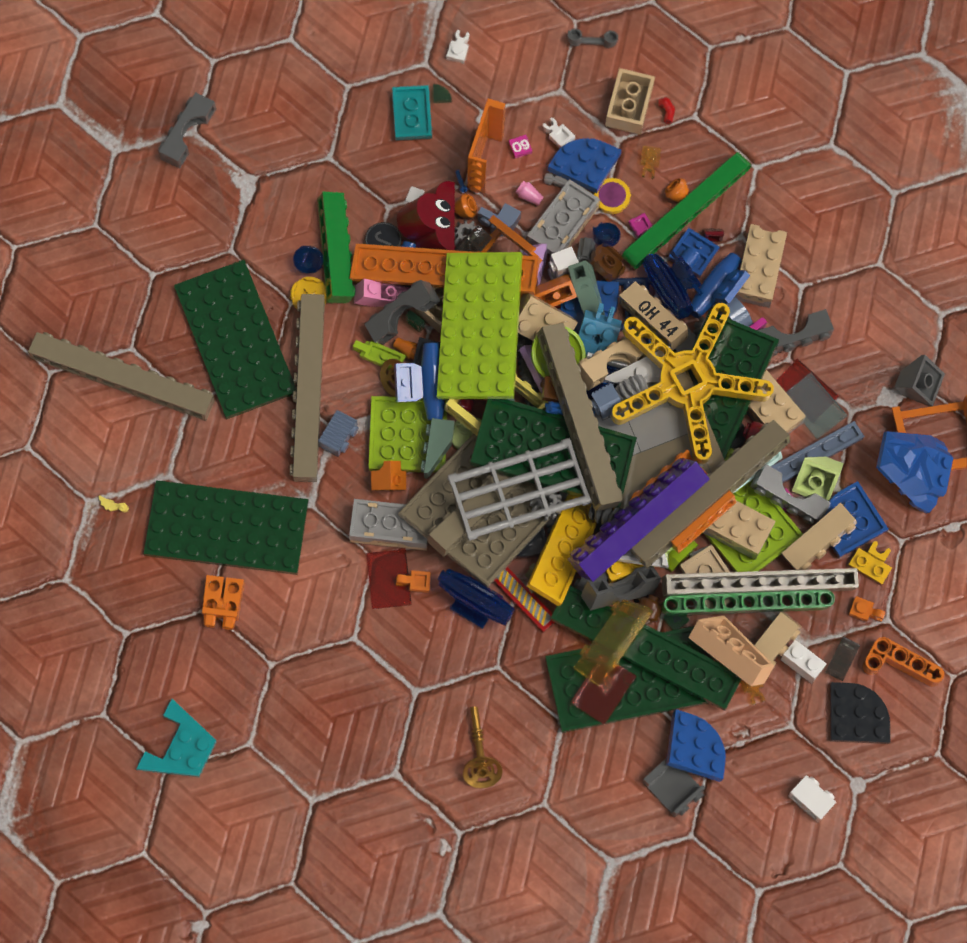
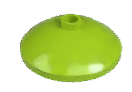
M564 326L569 332V342L575 350V360L578 364L586 357L583 341L575 331ZM536 335L531 346V360L535 370L544 378L545 376H550Z

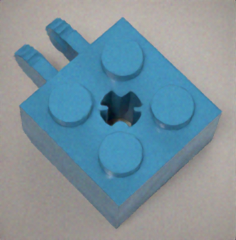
M599 303L596 313L585 310L578 335L583 341L586 354L587 352L594 354L599 350L604 351L611 343L617 341L622 321L612 318L615 307L611 306L608 316L601 315L604 309V304Z

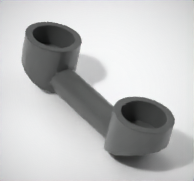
M571 29L568 32L567 39L574 46L593 44L611 48L617 44L618 34L615 31H607L604 34V38L582 37V32L579 29Z

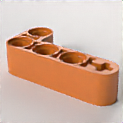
M880 637L874 642L862 665L866 674L874 675L885 662L930 687L937 686L944 678V671L940 666L885 637ZM877 644L884 645L886 651L878 650ZM894 654H901L903 661H898ZM868 661L876 662L877 668H871ZM912 663H918L921 670L913 669ZM932 673L936 674V679H932Z

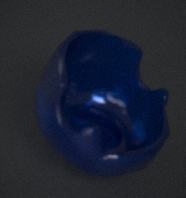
M600 222L597 227H593V240H595L597 246L613 247L621 239V232L615 224Z
M303 245L295 251L293 262L298 271L313 274L322 268L324 258L322 252L317 247Z

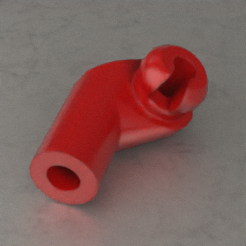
M660 98L658 106L666 111L663 121L666 124H672L675 107L669 98Z

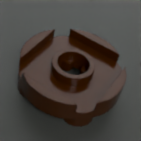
M599 245L592 251L589 263L606 281L610 282L618 279L625 272V265L622 266L621 263L623 258L613 247Z

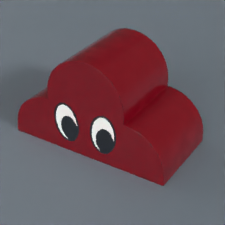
M445 181L398 211L397 226L407 239L415 241L416 248L455 250V182Z

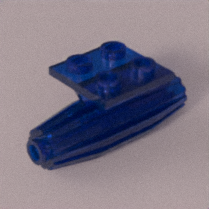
M674 251L670 252L675 260L672 267L658 254H648L644 259L643 266L649 282L663 304L678 319H685L693 311V306L686 290L695 288L698 294L702 295L703 292L699 288L702 284L693 274L692 269L681 255L677 256Z
M451 569L443 570L438 576L439 586L455 599L450 610L479 628L483 629L489 620L506 626L513 616L515 608L505 601L502 595L485 587L474 578Z

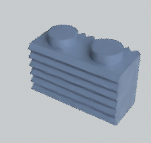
M612 383L602 387L599 391L596 390L595 393L592 392L593 399L591 402L596 415L600 414L602 418L611 415L613 407L621 402Z
M336 410L318 440L319 447L338 457L341 452L345 453L349 446L348 440L358 432L357 420Z

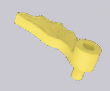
M99 496L100 505L104 506L105 510L112 512L119 509L124 513L129 510L128 505L125 503L117 504L113 500Z

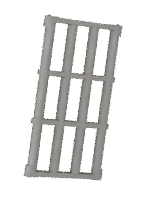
M570 438L534 451L528 450L524 454L498 462H489L488 465L462 473L447 475L469 541L504 528H513L517 524L543 516L549 517L553 513L591 503ZM568 449L571 457L570 460L536 470L533 462L534 458ZM528 461L531 472L502 481L498 480L495 470ZM574 466L577 478L542 488L539 477ZM491 472L494 483L458 493L456 482ZM534 479L537 490L505 500L502 488ZM580 485L583 496L548 507L545 495ZM497 490L499 502L464 512L461 501ZM540 497L543 509L511 518L508 507ZM503 509L506 520L470 530L468 519Z

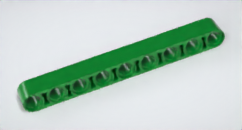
M739 152L734 154L630 245L622 254V258L632 268L638 269L744 176L752 164Z
M829 590L672 595L662 601L661 609L663 614L667 616L825 610L833 605L835 596ZM821 595L828 599L827 604L821 602ZM802 596H805V597L808 598V600H809V604H808V605H804V604L802 603V601H801V597H802ZM783 597H787L789 599V606L783 604ZM745 598L749 599L752 602L751 607L745 606ZM763 598L770 600V607L764 605ZM725 599L732 601V608L725 606ZM689 600L694 603L693 610L687 608L686 601ZM706 600L713 602V609L706 607ZM668 601L675 604V610L667 608L666 604Z

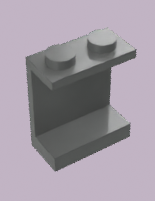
M666 758L643 779L642 783L674 817L678 814L682 816L690 809L688 805L692 801L696 803L704 796L702 792L705 786L702 785L700 787L686 771L666 765Z

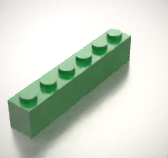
M322 192L317 199L326 301L327 303H349L355 296V286H353L350 279L352 252L349 251L350 234H348L347 230L349 225V218L346 217L347 200L344 199V193Z

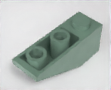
M586 260L568 266L572 284L583 313H585V310L596 313L599 303H602L593 266Z
M432 418L431 424H427L426 435L429 436V441L425 442L423 451L427 455L426 461L422 460L421 472H424L425 479L430 477L452 446L455 421Z

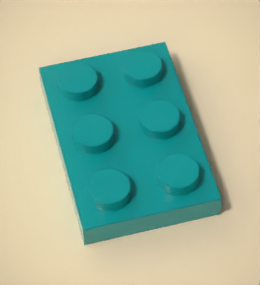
M429 85L392 87L395 140L431 139L432 125Z

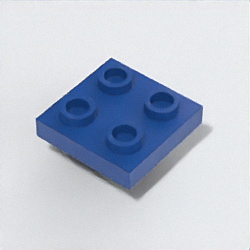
M688 228L668 256V259L700 278L720 247Z

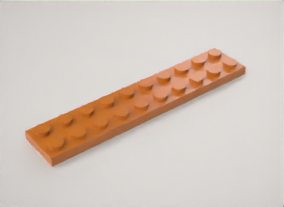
M356 244L350 279L356 282L368 279L383 284L410 286L414 282L422 280L430 282L432 287L444 288L447 253L483 252ZM523 255L520 294L535 295L540 263L539 256Z

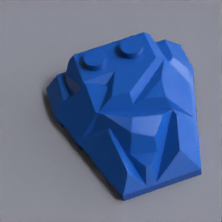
M886 431L883 433L876 468L890 483H895L900 488L898 491L901 495L906 494L909 497V503L913 507L924 513H930L937 505L938 497H944L947 492L953 456L948 452L944 442L931 435Z

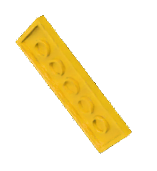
M567 494L564 502L578 498V496ZM592 503L562 510L558 514L527 583L528 588L557 606L563 603L576 573L575 568L567 559L571 556L570 554L574 549L581 548L585 544V540L593 534L597 525L595 520L589 519L588 515Z

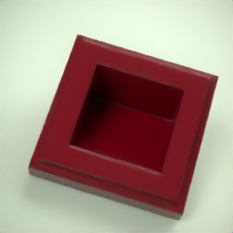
M703 229V237L711 242H721L723 240L724 231L722 229Z

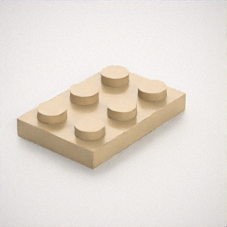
M712 544L679 565L684 574L730 572ZM729 599L724 601L725 605L731 602ZM710 600L705 601L706 607L713 609V602Z

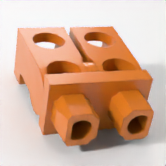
M206 575L202 608L205 627L215 628L217 618L223 619V629H234L235 622L239 620L242 595L245 588L244 579L226 577L225 581L224 577Z

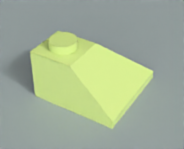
M828 457L804 458L792 492L805 497L816 493L829 501L844 463Z

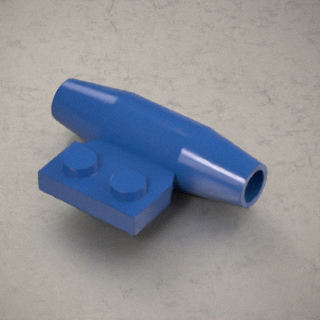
M732 252L729 253L713 268L698 288L688 307V312L693 317L699 319L716 302L729 304L750 277L747 271L738 270L742 262L738 255Z
M439 343L423 344L421 366L415 363L394 364L396 402H415L423 398L427 420H432V418L443 419L445 399L437 398Z

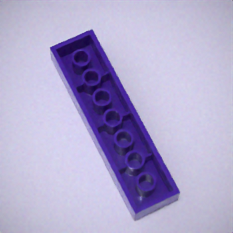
M685 458L676 460L668 472L661 473L654 484H649L644 488V493L639 497L636 496L631 499L629 506L619 510L614 515L615 518L604 523L597 534L589 536L581 548L574 549L567 560L579 575L594 582L708 482L710 478L696 461Z

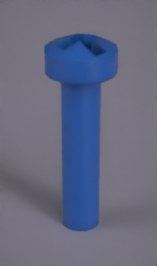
M456 170L460 193H465L468 191V188L464 185L460 171Z

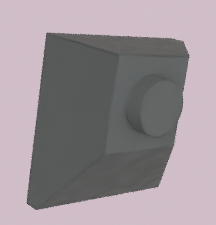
M921 355L900 371L895 388L909 399L927 406H933L945 373L926 355Z

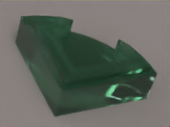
M433 84L434 103H452L450 92L441 85Z

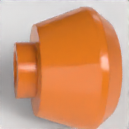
M683 178L673 180L666 187L665 196L675 202H681L689 195L686 180Z
M462 194L455 201V214L461 218L475 217L477 204L474 198L469 194Z

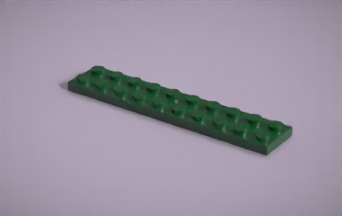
M570 585L563 603L556 607L550 620L724 711L726 710L741 681L739 676L723 664L611 606L590 610L581 597L582 591Z

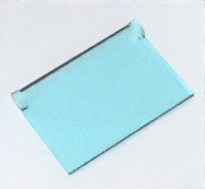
M809 373L803 380L786 392L806 415L803 423L817 439L848 416L812 373Z

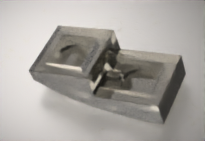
M478 225L456 245L455 251L481 252L492 237Z
M843 636L825 673L843 681L859 650L860 644Z

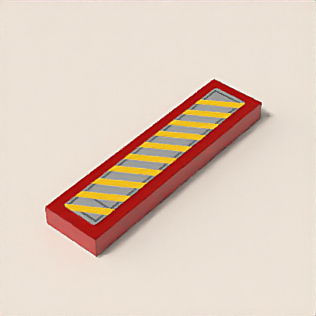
M508 567L493 581L543 633L555 623L550 620L553 613L529 591L527 586Z

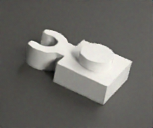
M457 30L455 35L456 41L451 40L446 59L464 64L469 45L466 44L469 41V33L467 32L466 36L461 38L460 30Z
M554 118L550 119L552 126L543 124L544 131L550 133L549 139L559 148L575 140V135L563 124L558 127L557 121Z

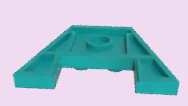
M171 699L163 717L180 724V727L163 759L145 751L136 770L200 777L217 741L175 700Z

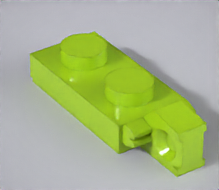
M356 340L353 345V350L360 353L361 358L381 367L389 359H397L403 363L406 355L374 341L362 343Z

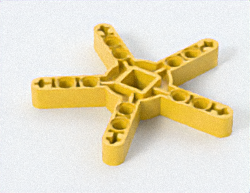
M718 303L713 307L692 351L685 350L674 353L638 318L629 317L624 322L622 330L624 336L659 367L661 373L659 383L616 404L611 412V420L617 425H622L669 402L671 405L683 409L692 457L698 464H705L709 461L712 448L703 404L708 401L711 395L765 402L770 399L774 386L767 380L716 373L712 362L708 358L730 313L729 307L724 303ZM720 311L723 314L721 315L719 321H717L715 319ZM713 327L717 332L712 334L707 328ZM644 337L648 338L651 343L644 344L641 339ZM704 343L709 349L702 350L699 345ZM660 350L665 356L658 357L655 352ZM691 369L699 384L684 391L676 376ZM727 382L731 388L725 389L721 383ZM747 385L750 391H742L740 386ZM762 388H765L766 394H763ZM652 393L657 394L659 399L652 400L649 395ZM639 402L642 408L635 409L632 403ZM617 411H619V413L624 412L623 417H621V415H616ZM696 413L699 415L700 419L693 420L690 417V414ZM694 432H701L703 434V438H696L694 436ZM700 445H702V452L706 453L705 457H702V454H699V451L701 449Z

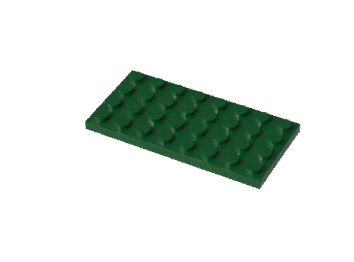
M245 260L174 285L226 420L293 395L294 391H297Z
M711 311L708 312L707 317L700 329V332L693 344L691 351L693 350ZM718 314L715 320L719 321L721 315ZM727 319L708 359L712 362L716 373L762 379L778 346L779 339ZM713 327L707 328L712 334L717 332ZM704 343L699 345L702 350L709 349ZM689 369V375L691 377L693 385L695 386L699 384V382L697 381L692 370ZM721 383L723 388H731L729 383ZM747 385L740 386L742 391H750ZM711 395L708 401L703 404V408L725 460L752 400Z
M487 399L470 465L481 467L488 465L489 462L494 463L524 454L528 450L534 451L560 443L561 440L567 438L571 440L564 416L547 413L545 410L508 399ZM598 426L600 435L604 437V447L610 455V465L616 473V483L618 488L621 489L623 497L637 437ZM573 446V450H574V453H575V456H576V459H577V462H578V465H579V468H580V471H581V474H582V470H581V467H580V464H579V461H578V458H577V455H576V452H575V449H574V446ZM566 448L534 458L533 462L537 470L570 460L571 457ZM528 461L495 470L496 473L509 477L531 472ZM573 466L541 476L539 480L541 486L548 487L577 478ZM531 479V480H528V481H527V482H530V483L535 484L534 479ZM580 485L561 490V492L574 496H583Z
M156 480L144 556L298 575L309 499Z
M695 626L662 632L705 655L704 649L688 638ZM599 645L545 656L562 733L708 704L707 701Z

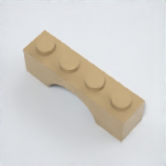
M623 337L620 342L611 343L606 350L597 351L590 359L584 358L578 363L581 369L580 375L589 391L605 380L608 375V362L622 361L630 365L647 356L630 340ZM642 338V343L647 344L645 340Z

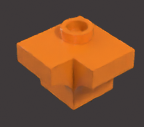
M384 461L380 470L371 471V490H407L406 471L401 470V461Z

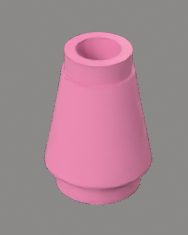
M523 181L516 191L519 198L537 206L544 198L529 182Z

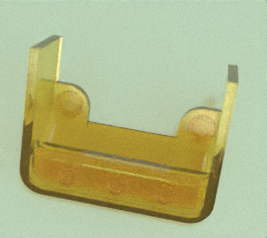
M622 599L621 602L617 600L610 609L613 611L612 615L590 646L586 644L579 653L582 657L574 666V669L600 686L653 613L652 609Z

